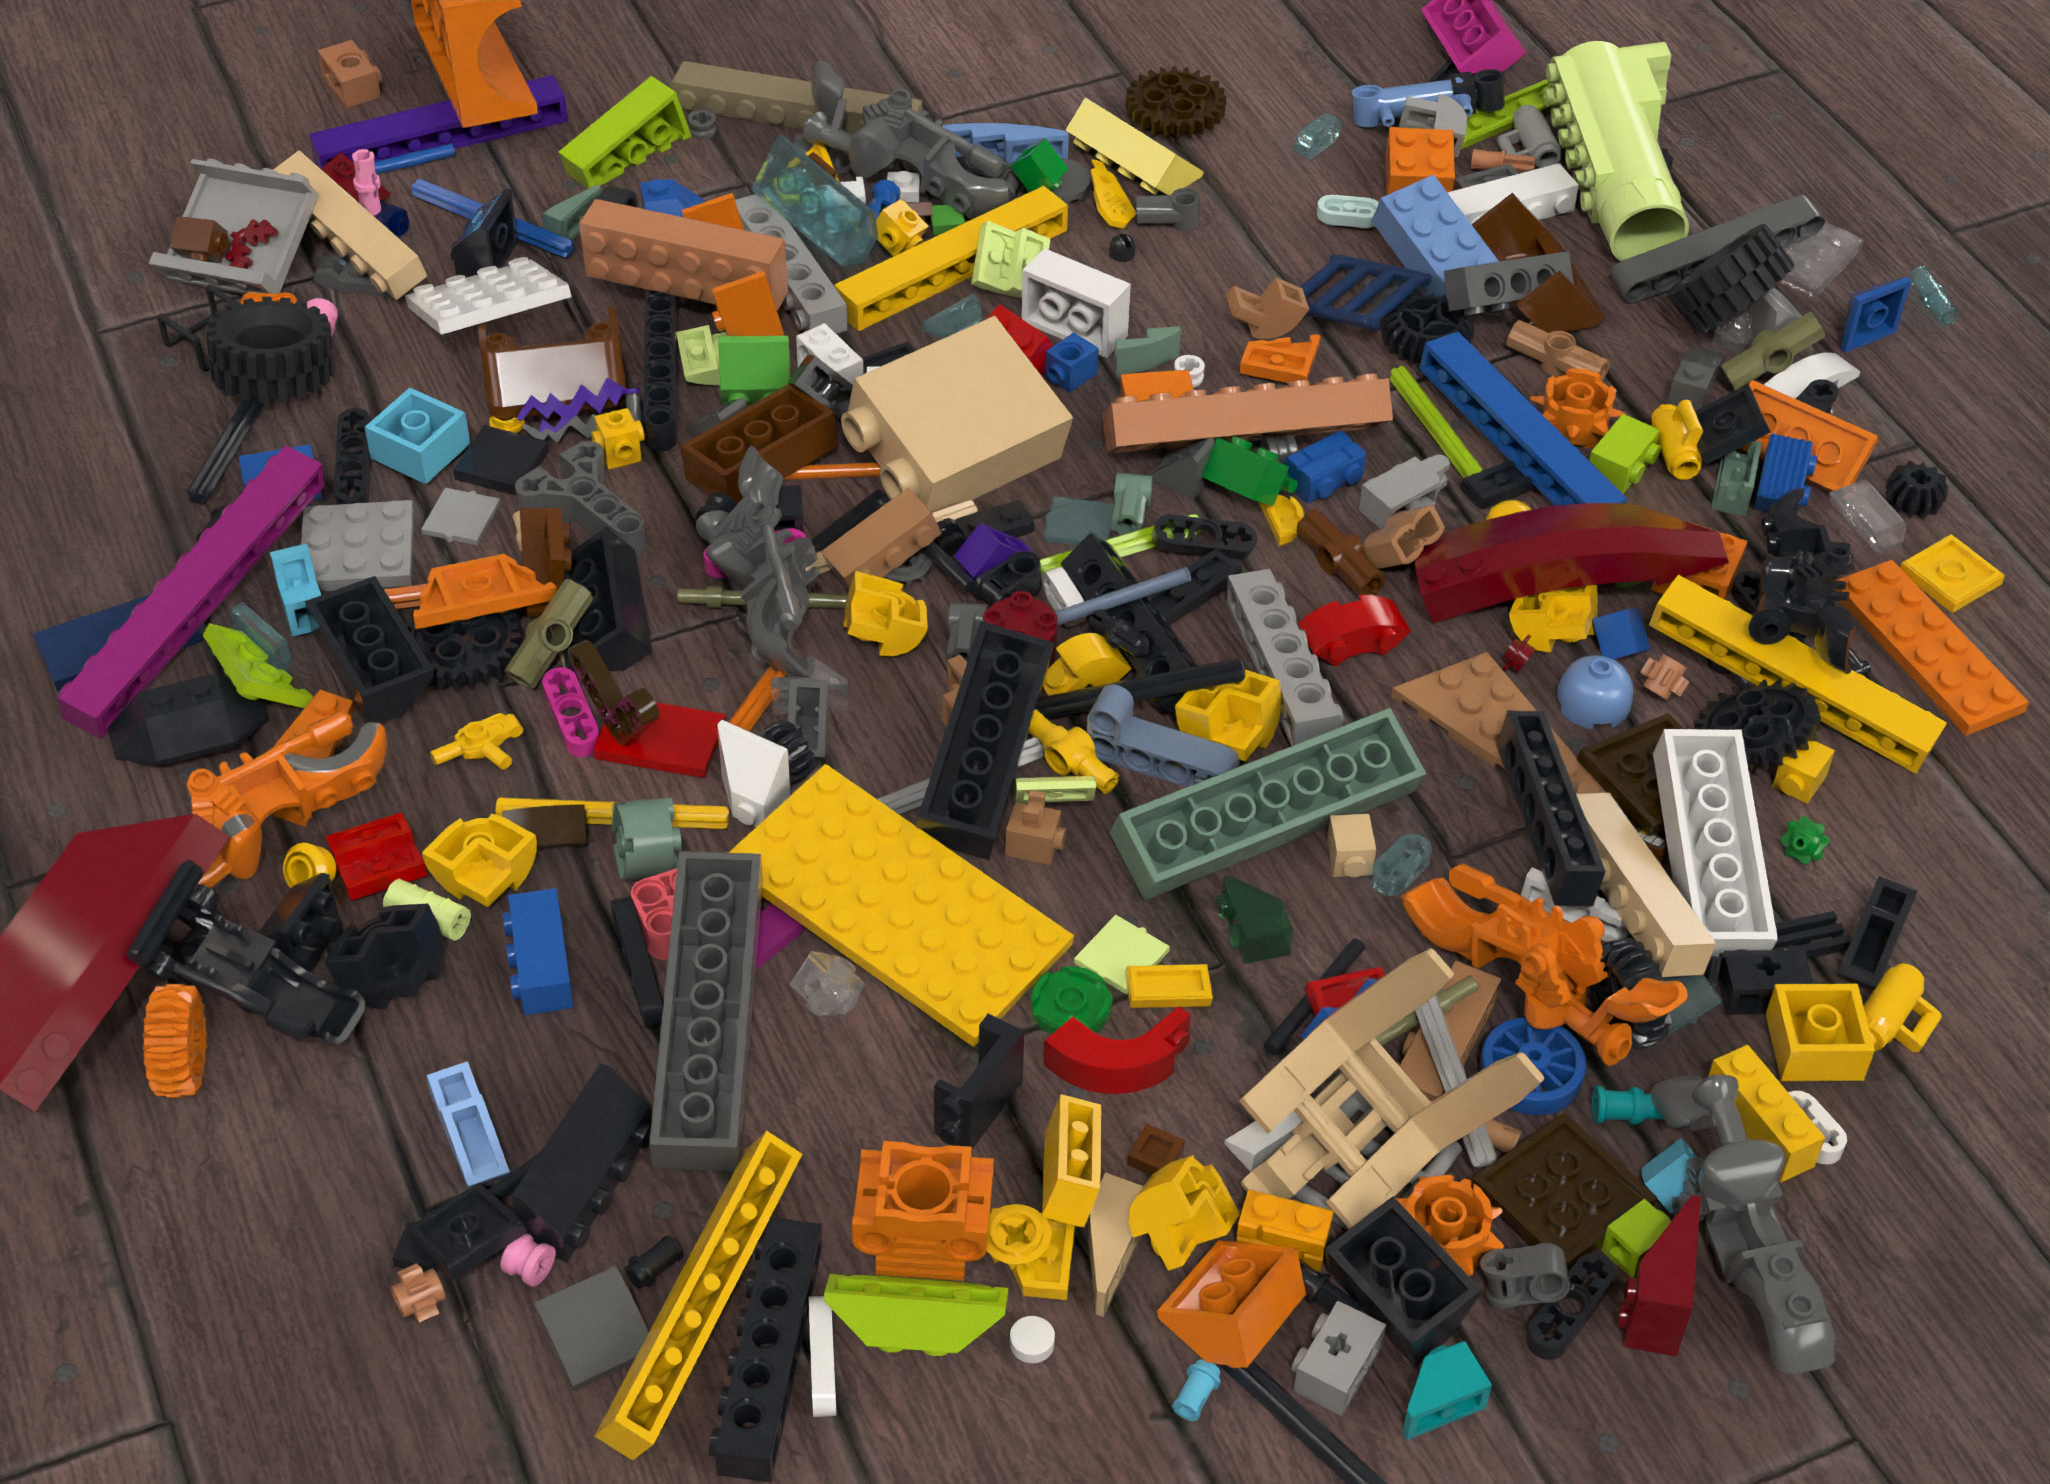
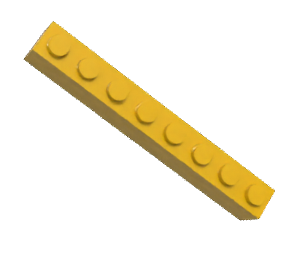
M1042 186L835 284V289L847 304V322L859 332L972 277L980 228L986 221L1015 232L1025 228L1050 239L1066 232L1068 204L1048 188Z
M1677 575L1658 601L1649 626L1757 686L1760 685L1762 680L1766 679L1768 686H1772L1776 681L1782 680L1783 688L1791 683L1796 684L1797 690L1806 688L1808 696L1813 695L1816 704H1818L1821 722L1917 774L1947 722L1901 698L1898 694L1872 682L1862 674L1852 670L1849 674H1844L1832 668L1820 658L1816 650L1792 636L1787 635L1786 638L1774 644L1756 642L1750 636L1748 629L1753 615L1705 590L1698 584Z
M766 1131L745 1150L594 1436L631 1460L636 1459L654 1445L803 1155L770 1132Z

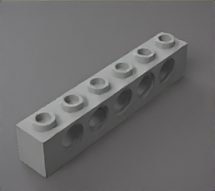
M765 191L735 200L745 231L785 239L788 293L782 302V306L786 311L789 310L798 330L806 332L825 323L836 334L847 331V304L769 193Z
M1271 569L1229 575L1226 604L1258 674L1280 680L1281 713L1279 720L1291 746L1343 726L1342 709L1339 704H1334L1332 700L1329 681L1322 679L1317 656L1310 653L1306 633L1304 630H1299L1296 624L1294 608L1288 606L1285 601L1282 583L1276 582Z

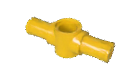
M1035 709L1028 734L1038 738L1042 743L1044 757L1050 768L1062 776L1070 772L1076 776H1094L1097 789L1103 794L1111 792L1118 783L1119 779L1117 778L1119 774L1098 760L1095 745L1089 734L1076 726L1070 730L1065 729L1063 726H1056Z

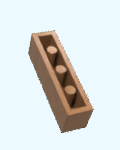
M1455 961L1451 968L1454 976L1442 990L1444 991L1469 975L1475 979L1479 990L1453 1004V1010L1444 1014L1464 1068L1497 1003L1502 979ZM1420 1027L1417 1033L1411 1031L1402 1050V1055H1405L1401 1063L1395 1062L1429 1101H1433L1446 1092L1422 1027Z

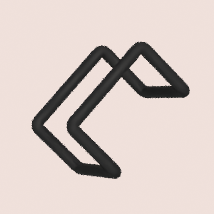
M211 284L206 286L211 314L189 328H183L164 314L157 316L163 344L166 347H171L184 338L192 341L201 371L210 370L209 362L205 363L199 338L192 333L207 325L210 317L215 318V312L218 310L214 295L228 304L235 302L239 306L242 305ZM166 324L179 332V334L169 339Z

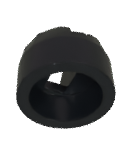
M1125 233L1114 236L1109 247L1110 257L1118 262L1132 260L1135 257V241L1130 235Z

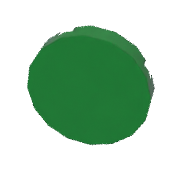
M1066 966L1061 967V971L1052 974L1049 971L1038 979L1033 985L1030 1008L1033 1020L1043 1031L1050 1035L1072 1017H1075L1090 1030L1097 1033L1102 1030L1110 1019L1113 998L1111 991L1109 992V989L1106 987V982L1100 975L1087 968Z

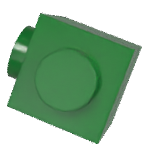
M1046 138L1026 148L1009 166L1029 192L1045 186L1051 192L1061 185L1062 181L1060 178L1069 169Z

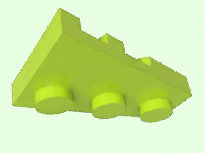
M208 624L203 637L241 696L250 700L262 698L300 708H305L309 704L313 696L306 689L298 690L292 687L290 682L293 677L285 670L277 669L266 663L269 655L245 633Z

